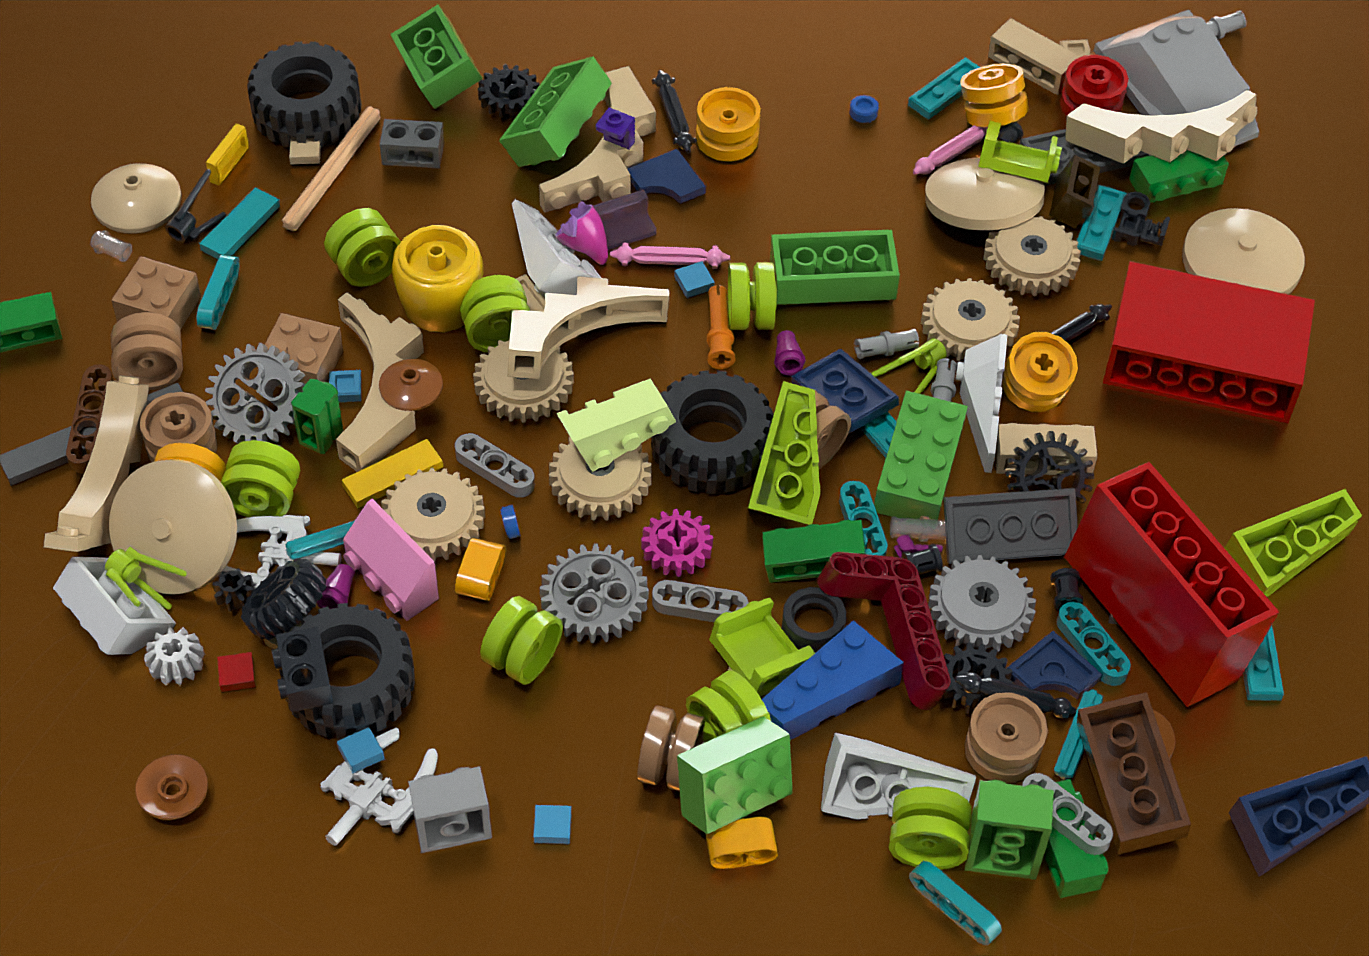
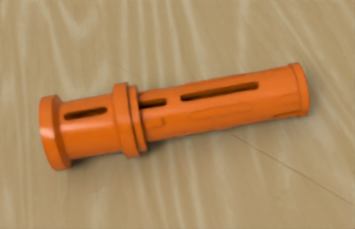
M716 285L708 290L711 330L706 337L707 344L710 346L707 360L708 364L715 369H727L735 363V353L731 348V345L734 343V334L729 329L728 291L724 286H720V295H717Z

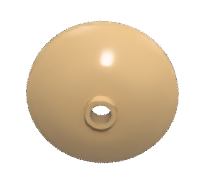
M129 164L114 169L99 180L91 195V206L95 217L107 228L122 233H141L156 229L168 222L178 211L182 195L177 179L169 171L151 164Z

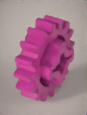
M677 509L673 510L672 516H668L662 511L660 520L652 517L650 519V527L643 528L641 550H644L645 561L652 560V568L654 570L660 566L664 567V575H667L670 570H675L677 577H681L682 570L685 569L688 573L694 574V565L703 568L705 566V558H711L713 536L710 535V526H702L701 516L691 519V511L687 510L684 516L679 515ZM675 538L678 539L679 547L676 546Z

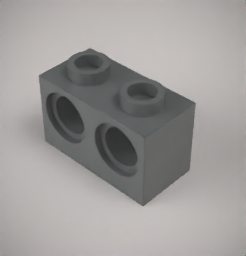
M384 119L380 140L382 165L440 168L444 147L442 122Z

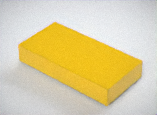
M236 123L206 161L207 169L211 170L209 176L210 183L220 185L249 148L245 126Z

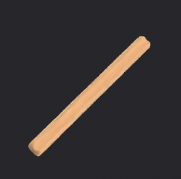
M367 107L282 219L285 229L294 232L299 228L380 120V111L377 108Z

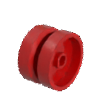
M1096 54L1084 55L1074 59L1068 65L1060 99L1062 112L1067 116L1085 103L1104 110L1121 113L1129 80L1126 69L1119 62Z

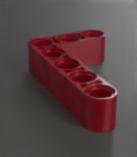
M849 552L833 553L817 579L820 589L831 596L880 600L882 602L896 655L904 662L902 676L908 697L916 707L922 710L933 709L949 688L951 680L916 566L909 560L899 557Z

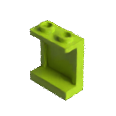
M990 121L978 167L1048 182L1050 173L1056 174L1062 147L1057 146L1058 137L1052 136L1048 151L1000 141L997 139L1001 123Z
M766 598L759 602L752 601L744 608L732 613L725 612L721 614L714 622L709 639L730 668L744 677L760 697L771 692L815 654L810 646L798 650L771 616V610L774 605L771 598Z

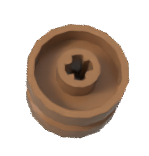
M150 312L135 313L120 319L113 326L111 332V368L114 377L119 380V375L138 377V384L149 385L148 390L161 389L173 384L180 378L183 370L182 338L179 326L171 318Z
M815 390L819 469H821L833 458L844 443L850 430L851 418L839 407L829 406L828 400Z
M185 392L167 393L155 398L145 407L140 417V430L145 442L147 456L151 463L154 462L160 448L173 443L195 444L216 453L217 436L213 426L211 411L206 402L198 396Z
M996 693L984 698L974 708L964 744L966 758L972 768L985 779L1000 780L1005 783H1016L1029 776L1038 765L1048 729L1045 716L1035 703L1018 694Z
M656 706L651 714L642 741L638 765V781L656 786L663 779L667 769L666 781L669 789L680 792L677 755L702 744L705 731V717L687 713L680 720L676 731L677 717L674 709Z

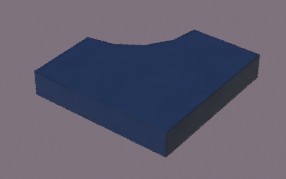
M677 149L627 169L630 173V182L640 195L663 193L673 197L681 204L706 193L705 184Z
M1054 631L1007 667L1012 669L1011 681L1016 685L1037 691L1057 690L1065 692L1077 700L1083 696L1085 691H1089L1100 682L1103 675Z

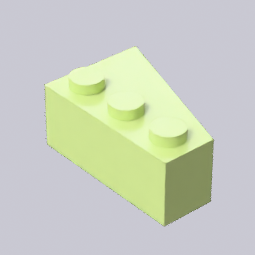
M651 378L613 392L614 398L599 404L596 403L595 399L586 402V408L572 414H568L566 410L557 413L592 472L608 466L617 457L627 451L638 448L642 442L656 434L663 433L676 422Z

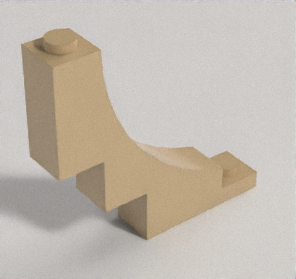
M119 375L118 381H107L102 417L89 463L74 495L59 513L57 531L45 534L44 547L78 552L111 542L109 517L113 500L122 483L128 478L130 463L139 462L141 458L143 438L140 430V417L147 406L149 385L138 384V377Z

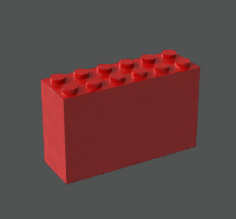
M1130 261L1119 300L1103 384L1289 424L1304 382L1315 300Z
M1150 462L1097 485L1064 558L1073 569L1080 573L1082 580L1187 707L1238 682L1278 616L1279 611Z

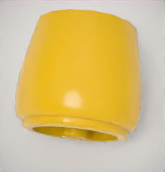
M431 225L419 228L404 237L395 249L392 262V276L407 317L417 327L430 332H448L459 329L464 325L460 315L462 301L473 282L483 277V260L475 241L465 232L450 226Z

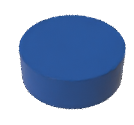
M866 95L857 96L850 103V116L855 121L861 123L872 122L878 116L879 104L873 97Z
M513 505L502 507L500 510L507 538L520 537L521 534Z

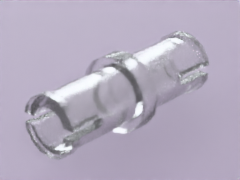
M921 516L920 519L892 517L890 535L891 538L909 535L910 538H919L920 542H927L928 539L946 540L945 520L929 519V516Z

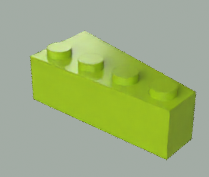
M1344 489L1234 532L1225 546V550L1263 594L1268 597L1347 537L1361 519L1362 514Z

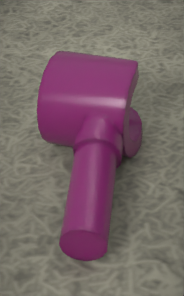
M909 535L898 537L897 542L899 545L894 546L899 558H901L904 551L913 553L928 548V545H914ZM936 545L940 553H942V545Z

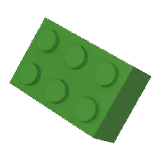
M439 5L434 6L390 34L420 90L434 109L483 79L456 30Z
M764 716L677 755L682 816L706 834L793 794L790 734Z
M1000 780L980 781L971 815L970 828L967 832L970 836L967 860H965L964 870L1036 879L1052 830L1054 790L1043 789L1038 785H1011Z

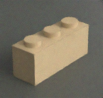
M1011 18L991 36L988 53L989 58L1000 64H1012L1022 68L1024 77L1056 95L1063 90L1068 65L1074 59L1080 57Z
M998 424L995 451L996 473L1005 474L1006 471H1015L1016 466L1007 463L1009 458L1016 460L1020 458L1013 449L1020 447L1024 451L1027 450L1023 444V439L1029 438L1033 444H1036L1034 434L1039 432L1042 434L1044 441H1046L1048 431H1054L1056 442L1061 433L1067 434L1066 445L1073 439L1078 440V446L1074 451L1077 452L1083 448L1088 451L1080 459L1082 462L1092 460L1093 465L1084 468L1085 473H1093L1097 460L1094 426H1081L1077 424ZM1047 448L1049 455L1052 456L1053 461L1057 465L1061 466L1072 463L1062 451L1055 448ZM1038 452L1029 459L1025 468V474H1033L1038 469ZM1048 465L1047 473L1043 475H1057V473L1063 472L1064 470H1050V466Z

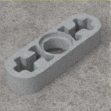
M464 434L456 440L455 453L459 463L512 496L525 497L533 492L535 478L534 472L529 466L476 434ZM493 460H498L504 464L498 470L488 469L486 465Z
M672 580L658 582L652 591V604L658 612L715 622L725 612H731L729 611L731 604H736V610H739L749 603L747 597L738 591ZM665 594H672L669 601L663 600ZM682 595H685V604H681ZM696 597H704L709 601V605L705 608H696L691 604V601ZM715 601H720L718 610H715Z
M1035 773L1025 778L1022 786L1038 785L1043 789L1054 790L1053 798L1056 799L1053 801V828L1088 854L1099 855L1108 849L1113 831L1107 821L1048 776ZM1060 807H1068L1075 812L1076 818L1071 821L1062 820L1058 817L1056 810ZM1081 820L1086 821L1085 825H1081L1080 830H1077ZM1099 832L1101 834L1100 839L1091 840L1088 838L1089 833L1093 835Z

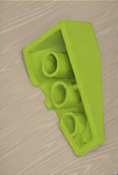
M783 381L747 509L810 525L813 523L820 497L815 390Z

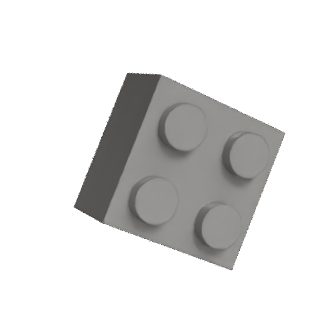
M462 767L451 773L437 776L424 775L417 780L408 781L421 853L492 838L489 805L480 767Z

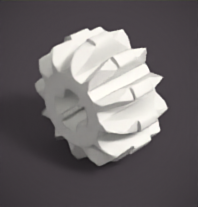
M170 627L165 635L156 632L155 642H147V654H145L144 658L146 666L149 667L151 676L154 679L161 678L165 686L172 680H175L181 686L182 679L185 677L194 681V671L202 670V659H204L205 655L203 646L200 645L199 638L195 633L188 635V631L184 627L177 633H174Z

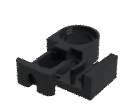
M1130 192L1123 199L1118 216L1122 220L1119 228L1114 227L1111 238L1116 242L1125 240L1127 245L1136 246L1139 237H1141V241L1162 246L1170 217H1166L1163 223L1158 222V224L1152 223L1150 219L1146 220L1150 206L1149 198L1140 192ZM1137 203L1141 205L1143 209L1133 210L1128 206V204ZM1159 229H1160V231H1161L1160 237H1157L1158 232H1159Z

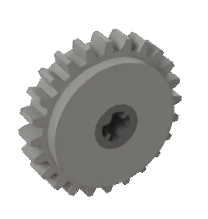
M978 555L977 560H971L969 556H965L964 563L961 564L957 560H953L951 569L944 566L941 575L935 576L934 584L930 588L928 606L931 609L932 619L937 620L935 628L937 630L945 629L944 638L947 640L953 637L956 639L955 645L958 647L962 643L965 645L971 643L974 649V647L979 648L982 643L985 644V651L987 648L993 647V649L998 650L997 652H999L1001 644L1008 648L1012 647L1013 639L1020 642L1023 633H1028L1035 615L1036 599L1032 598L1033 588H1026L1027 577L1019 578L1018 568L1011 570L1007 567L1008 562L1004 561L1000 564L996 562L995 557H991L990 560H983L982 555Z

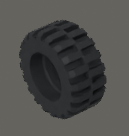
M301 41L294 42V45L291 46L286 44L279 46L278 50H271L266 53L264 59L260 58L249 74L247 90L254 124L257 125L261 134L267 136L269 140L276 144L281 142L282 146L290 148L291 137L297 138V143H306V138L314 137V141H320V146L324 147L325 143L330 142L332 144L339 140V136H345L351 129V126L359 119L362 105L358 74L352 61L347 59V56L339 50L335 52V48L327 44L320 46L318 42L311 41L310 44H303ZM306 91L321 93L308 99L288 98L296 93Z
M709 370L700 371L699 375L693 376L692 373L681 377V382L674 381L667 386V392L663 391L660 394L676 422L663 433L651 437L652 455L655 462L659 464V469L667 477L672 475L671 481L679 486L685 484L688 486V490L698 492L699 489L706 490V494H716L718 490H724V493L734 491L735 486L739 485L742 488L751 483V477L756 478L773 418V411L769 407V401L763 393L759 394V388L751 382L746 384L744 382L745 379L738 375L731 377L724 371H718L717 374H709ZM702 422H719L733 428L738 432V435L727 441L712 443L698 440L689 435L686 430Z
M348 603L338 604V608L329 609L327 606L319 609V614L315 616L309 614L301 620L302 626L300 628L295 626L290 632L318 626L326 664L339 657L358 655L373 660L379 666L368 679L359 684L347 687L330 685L333 704L295 711L292 714L294 717L300 718L301 724L307 729L312 730L316 727L317 734L329 737L330 733L336 734L337 739H343L368 727L370 730L375 729L376 732L383 730L387 727L386 722L388 720L394 722L402 714L401 707L405 708L408 706L411 700V692L415 686L412 650L406 632L401 630L400 624L394 618L389 617L387 619L386 612L378 608L370 611L368 605L363 604L349 607ZM296 654L293 657H298L303 654ZM281 669L279 670L280 676L284 678L283 670ZM302 683L299 686H306L310 683Z

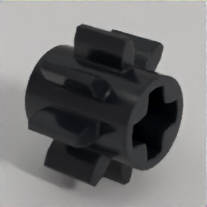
M239 568L227 572L223 571L219 582L212 583L216 604L222 605L225 603L229 612L241 609L245 605L246 599L252 595L254 590L252 576L247 575L243 577Z

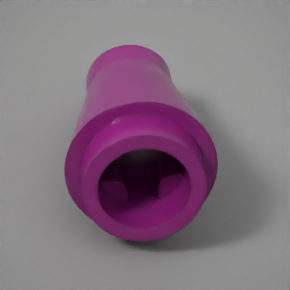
M782 331L777 336L774 364L782 374L788 376L802 370L805 364V356L796 341L795 334L791 331Z
M338 564L333 573L326 579V589L322 593V599L317 601L319 608L322 609L328 606L329 609L338 608V604L348 603L351 583L355 575L354 570L350 566Z

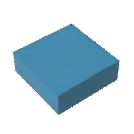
M702 261L675 270V279L686 298L707 292L711 287L715 286L713 278Z
M361 370L329 371V383L338 390L339 402L362 401Z
M369 727L337 741L338 749L352 774L385 759L384 752Z
M536 805L534 843L570 844L571 806Z

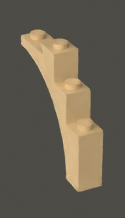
M629 66L605 73L612 84L606 91L604 99L608 108L610 107L635 117V143L629 150L604 140L603 136L593 152L579 165L559 177L539 184L540 205L544 213L599 196L604 204L630 195V173L627 168L643 162V141L640 136L656 132V110Z
M1246 90L1234 99L1218 106L1176 115L1148 116L1125 114L1083 103L1067 115L1066 141L1123 164L1140 151L1171 162L1186 150L1217 161L1233 149L1236 142L1235 135L1239 130L1255 119L1257 114V94Z
M578 276L576 295L545 293L544 312L513 310L507 377L540 379L542 367L553 351L564 342L590 330L619 323L667 322L669 289L608 285V279Z
M346 292L338 299L341 320L357 333L368 349L374 364L372 386L364 406L354 421L336 438L339 459L358 472L377 463L416 430L415 412L398 410L388 405L381 397L379 380L382 373L390 365L405 359H417L424 353L423 335L416 325L409 324L400 317L390 323L385 316L378 315L369 309L364 301L355 299Z

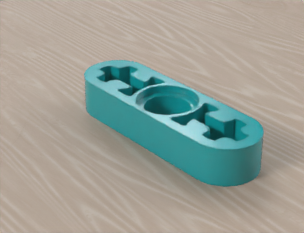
M221 255L198 307V327L215 330L218 327L238 278L240 267L238 257Z
M860 481L846 482L841 487L839 504L844 519L855 521L858 518H866L870 520L872 525L868 528H863L866 554L886 556L888 544L868 487ZM850 494H854L856 498H859L857 508H855L854 498L849 496ZM870 538L873 549L877 550L876 553H872L871 549H867L868 539Z
M1076 602L1063 604L1057 618L1059 630L1077 652L1103 674L1102 682L1111 686L1124 683L1131 666L1128 657L1083 604ZM1069 615L1071 618L1078 617V623L1074 619L1068 621L1067 616ZM1090 637L1096 638L1102 643V647L1091 649L1086 646L1084 640ZM1110 664V666L1113 668L1117 666L1120 667L1119 672L1115 669H1107L1108 665Z
M922 861L909 874L912 884L921 894L979 943L989 945L1001 933L1002 929L998 920L932 863Z

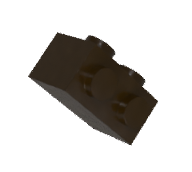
M1074 155L1057 177L1049 216L1074 228L1082 219H1088L1094 208L1093 203L1098 188L1097 182L1100 167Z

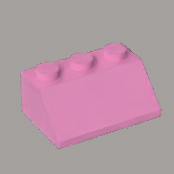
M373 499L369 500L343 539L346 552L343 556L348 566L354 571L358 569L361 572L366 584L373 592L378 590L383 595L388 608L393 613L399 612L408 621L439 599L435 563Z

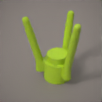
M932 338L916 350L905 354L871 374L877 377L914 359L920 368L930 369L914 392L921 394L936 375L937 362L940 359H946L947 351L939 340Z
M129 547L126 551L118 549L110 555L105 564L106 576L118 585L136 607L140 606L141 602L125 581L136 584L167 610L172 608V605L138 577L141 573V566H139L138 561L182 577L187 575L185 570L140 554L132 547Z

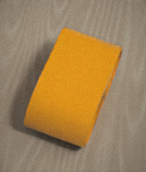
M472 538L457 574L455 593L489 601L504 563L505 545Z
M766 817L738 819L706 834L710 862L714 868L728 869L765 864L773 861L778 856L772 821Z

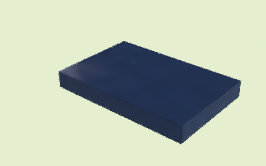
M842 349L835 351L791 376L792 384L816 390L828 400L829 406H837L847 413L851 418V426L848 433L855 431L899 405V397Z

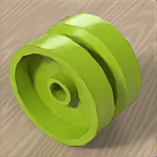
M362 208L351 211L338 219L327 232L324 246L326 253L338 266L344 278L351 285L363 287L378 283L392 273L394 251L401 241L377 210Z
M745 262L729 263L728 316L730 330H746L750 322V311H753L754 325L758 330H773L775 310L777 308V285L773 262H757L753 268V281H750L749 269Z
M506 275L482 277L473 282L465 295L460 307V315L465 325L468 341L475 349L488 352V347H497L499 340L503 342L508 341L511 333L512 311H531L527 305L524 288L517 279Z
M244 441L233 446L221 484L228 492L236 513L246 517H282L286 515L290 508L294 495L293 490L301 471L300 465L293 454L281 446L265 441Z
M521 596L513 597L503 605L489 625L482 641L480 650L481 660L497 670L506 668V674L523 685L529 684L541 674L554 655L562 635L563 621L546 610L537 612V606Z
M726 671L711 681L710 688L704 686L686 699L688 713L705 717L704 743L763 716L771 721L767 708L756 690L744 677L735 671Z
M927 786L913 787L901 791L894 797L892 810L893 825L890 832L889 851L893 857L902 863L917 867L922 861H928L938 869H948L960 865L967 860L970 836L967 832L971 824L972 807L970 803L960 794L944 788Z

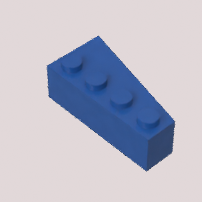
M853 620L762 698V701L767 708L771 722L788 732L790 740L819 726V722L832 715L837 717L846 712L848 707L861 700L866 702L876 697L877 692L887 687L891 689L899 685L904 662Z

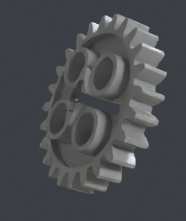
M259 343L256 350L254 346L247 344L246 353L235 348L234 359L224 355L226 365L224 367L215 365L216 370L219 372L218 377L209 376L208 378L215 385L205 389V392L213 395V398L207 400L206 404L211 408H215L211 411L212 419L217 420L214 427L220 431L224 430L223 436L231 439L234 437L233 441L238 444L251 440L267 442L268 437L277 443L279 442L278 432L288 436L290 433L287 425L289 423L295 425L291 401L299 392H302L305 384L298 381L305 374L300 370H296L299 366L298 362L293 359L289 360V354L284 351L279 353V349L273 345L268 350L266 345ZM258 367L257 376L250 380V372ZM240 379L246 385L256 390L261 396L275 404L278 410L276 412L272 411L267 405L258 401L252 394L238 386L236 380ZM282 384L281 394L274 398V389ZM239 393V401L231 406L232 397ZM263 410L264 416L262 420L255 424L256 414Z
M594 544L592 551H587L586 547L581 545L580 553L578 554L568 549V558L556 556L557 566L549 564L548 574L542 575V586H540L541 608L563 621L565 637L576 632L577 641L579 642L583 639L584 635H589L591 643L595 642L597 635H601L603 640L608 642L609 633L612 632L620 638L621 628L624 627L632 631L633 621L640 622L641 611L647 610L649 596L647 577L642 576V566L634 567V557L624 560V551L622 549L615 555L611 554L610 545L605 548L604 552L599 551L598 544ZM620 597V598H622V599L615 600V599H612V598ZM583 611H592V613H583Z

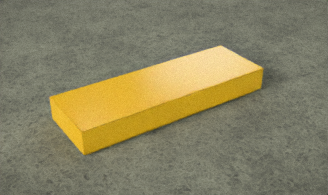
M428 439L342 479V486L356 507L360 508L371 499L375 501L387 495L386 491L388 489L395 491L394 482H404L406 474L412 477L417 474V470H421L424 473L429 472L430 468H434L437 471L443 468V461Z

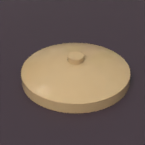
M980 157L947 164L935 171L926 183L925 200L930 212L938 219L950 225L965 229L998 230L1013 227L1034 217L1044 204L1045 187L1043 181L978 167Z
M1239 208L1214 211L1197 220L1187 233L1182 251L1183 263L1188 274L1284 294H1290L1299 283L1305 263L1302 246L1295 234L1287 226L1264 213Z
M172 459L146 464L134 471L122 483L111 506L109 531L114 552L118 549L126 551L129 547H132L140 554L185 570L187 575L182 577L138 561L139 566H141V573L138 577L156 592L181 594L208 585L225 569L235 547L237 521L235 509L228 492L211 472L198 464Z

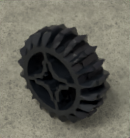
M1048 431L1046 441H1044L1042 434L1039 432L1034 434L1036 444H1033L1029 438L1023 439V444L1027 450L1024 451L1020 447L1013 449L1020 458L1019 460L1009 458L1007 461L1008 464L1016 466L1015 471L1005 472L1006 477H1015L1016 481L1007 484L1008 490L1018 488L1019 492L1029 491L1028 486L1038 484L1043 485L1046 490L1061 489L1062 480L1074 473V482L1071 488H1075L1076 500L1080 503H1085L1086 498L1080 494V491H1092L1090 485L1084 484V479H1094V474L1085 473L1084 468L1092 466L1093 462L1092 460L1081 461L1080 458L1088 452L1085 448L1077 452L1074 451L1078 446V440L1073 439L1066 445L1067 434L1061 433L1056 442L1054 431ZM1047 448H1055L1062 451L1072 463L1061 466L1057 465L1053 461L1052 456L1049 455ZM1038 452V469L1035 473L1025 477V468L1029 459ZM1048 465L1050 470H1064L1052 477L1053 483L1049 484V480H1035L1047 473Z
M296 558L293 561H287L284 566H278L276 571L272 574L269 573L265 580L260 581V585L246 599L245 605L241 610V619L245 622L247 628L261 640H271L274 637L276 638L277 634L289 632L293 626L299 625L300 621L308 616V613L316 607L317 601L322 599V593L326 589V579L322 575L323 573L307 558Z

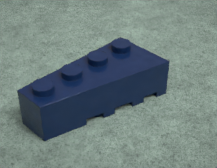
M1366 756L1239 797L1228 813L1259 877L1369 804V760Z

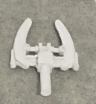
M257 516L236 520L237 533L269 531L271 535L267 542L261 544L263 552H260L258 555V559L263 566L258 569L257 573L241 571L243 577L247 575L252 576L254 589L260 585V581L268 577L270 573L269 568L273 564L284 566L287 561H293L286 554L285 544L290 540L307 535L305 526L311 523L309 516ZM282 533L287 534L286 541L278 544L277 539L282 536ZM319 552L303 557L314 564L330 566L341 564V553ZM226 566L223 571L227 572L236 569Z
M398 728L391 729L375 737L381 749H384L400 738ZM435 749L427 751L414 780L424 775H434L438 759V753ZM344 761L341 766L338 765L325 781L321 782L322 791L331 790L334 792L335 799L341 800L343 797L349 801L350 805L349 810L326 835L327 841L332 845L336 846L360 817L368 820L371 815L377 817L375 818L376 822L380 825H391L392 831L398 833L413 814L409 787L406 791L403 789L395 790L392 786V779L386 777L382 780V774L376 772L374 775L371 773L367 774L362 769L352 774L346 761ZM353 779L355 781L363 780L365 785L361 784L357 787L350 782ZM384 795L387 797L391 796L394 798L395 803L390 806L383 802L381 798Z

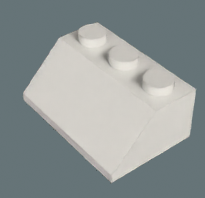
M72 557L53 589L62 598L63 604L79 619L80 625L92 635L98 643V647L107 655L133 654L146 646L147 642L154 641L156 632L163 635L168 631L169 627L173 629L176 622L160 603L155 601L136 584L125 581L141 602L138 607L127 598L112 579L106 576L105 564L108 558Z

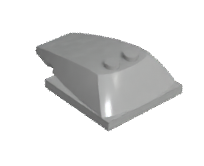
M1190 10L1100 41L1095 44L1093 50L1096 55L1109 57L1119 62L1126 69L1129 80L1125 94L1141 115H1176L1196 112L1223 104L1250 89L1231 64L1208 24L1203 18L1194 16ZM1255 119L1235 135L1236 142L1234 146L1258 137L1259 129Z

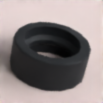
M808 587L800 589L789 596L784 605L782 630L798 650L810 646L816 653L845 628L846 609L842 600L839 597L826 594L820 588ZM817 608L827 612L834 619V625L824 632H807L795 624L794 616L803 609Z

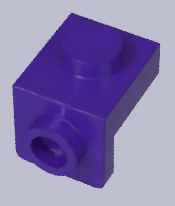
M609 107L597 122L596 131L604 133V140L630 150L635 143V117Z

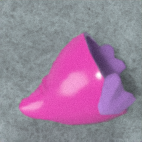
M581 201L578 204V208L572 209L569 212L572 216L565 224L561 225L555 237L565 247L587 254L599 265H603L608 259L607 240L603 222L593 205H586Z

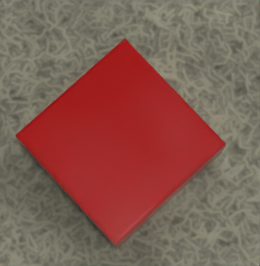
M252 652L217 657L221 692L256 687Z

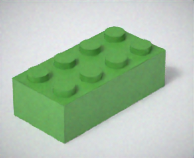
M594 56L553 67L500 138V143L518 167L530 164L534 166L547 160L556 161L564 156L569 143L579 135L581 126L593 115V109L605 98V93L612 82Z
M892 230L771 235L770 262H773L777 305L894 300L897 298L900 274Z
M910 391L905 392L876 491L874 506L877 513L936 528L968 406Z

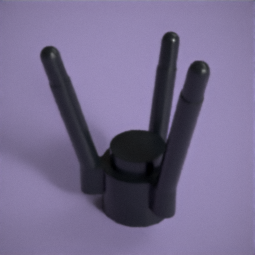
M206 169L178 213L165 226L166 232L178 242H184L187 238L194 241L202 232L226 217V213L222 212L195 228L197 221L191 213L187 212L210 176V169Z

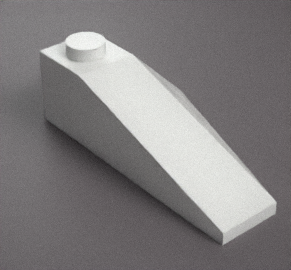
M516 199L513 201L512 207L527 272L535 283L534 289L544 297L545 293L576 295L578 276L601 278L587 260L583 259L581 262L573 254L575 250L565 247L555 237L557 230L538 210Z
M1000 334L967 349L964 362L957 363L955 377L956 381H961L960 396L963 405L968 406L967 418L984 471L988 473L992 471L996 451L999 423L998 413L1002 395L1001 383L1006 357L1007 335Z
M835 733L825 765L821 810L853 819H865L868 816L885 814L892 816L893 802L896 795L913 787L927 786L956 792L969 802L976 776L878 743Z

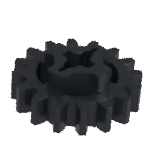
M504 65L503 70L500 71L494 67L492 68L493 74L485 72L484 80L479 81L478 100H481L482 108L488 107L489 114L497 111L500 118L505 113L514 118L515 113H520L540 84L537 82L535 74L529 76V69L526 68L523 71H519V65H515L513 69H509L507 65Z
M967 643L965 651L955 646L952 655L947 653L944 655L951 684L942 696L943 699L952 697V707L957 708L962 704L965 706V713L969 714L971 708H975L986 697H983L979 692H965L961 685L953 678L954 670L957 668V676L973 672L978 674L981 679L991 677L1013 683L1011 681L1012 669L1006 668L1007 659H997L998 650L996 649L989 653L986 652L985 644L982 643L978 649H973L972 644Z

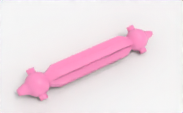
M970 127L932 151L928 158L923 157L919 159L915 164L916 168L913 170V173L915 175L930 174L935 167L944 165L979 143L984 135H986L988 127Z
M623 243L617 250L610 252V256L618 259L622 266H627L632 260L640 264L692 265L702 261L703 263L708 262L713 269H717L722 262L730 260V255L723 253L718 249V246H713L707 252L701 248L640 246L632 249L628 246V243Z

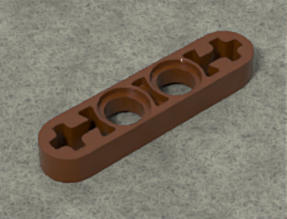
M99 364L89 367L85 370L82 377L66 449L69 466L75 472L85 473L99 430L107 381H114L111 370L105 365ZM98 378H102L99 380V390H96L94 383L98 381ZM92 401H99L102 403L101 406L95 410H88L85 408V406ZM86 426L96 428L95 432L90 435H81L79 433ZM82 446H84L87 454L82 459H78L82 456Z

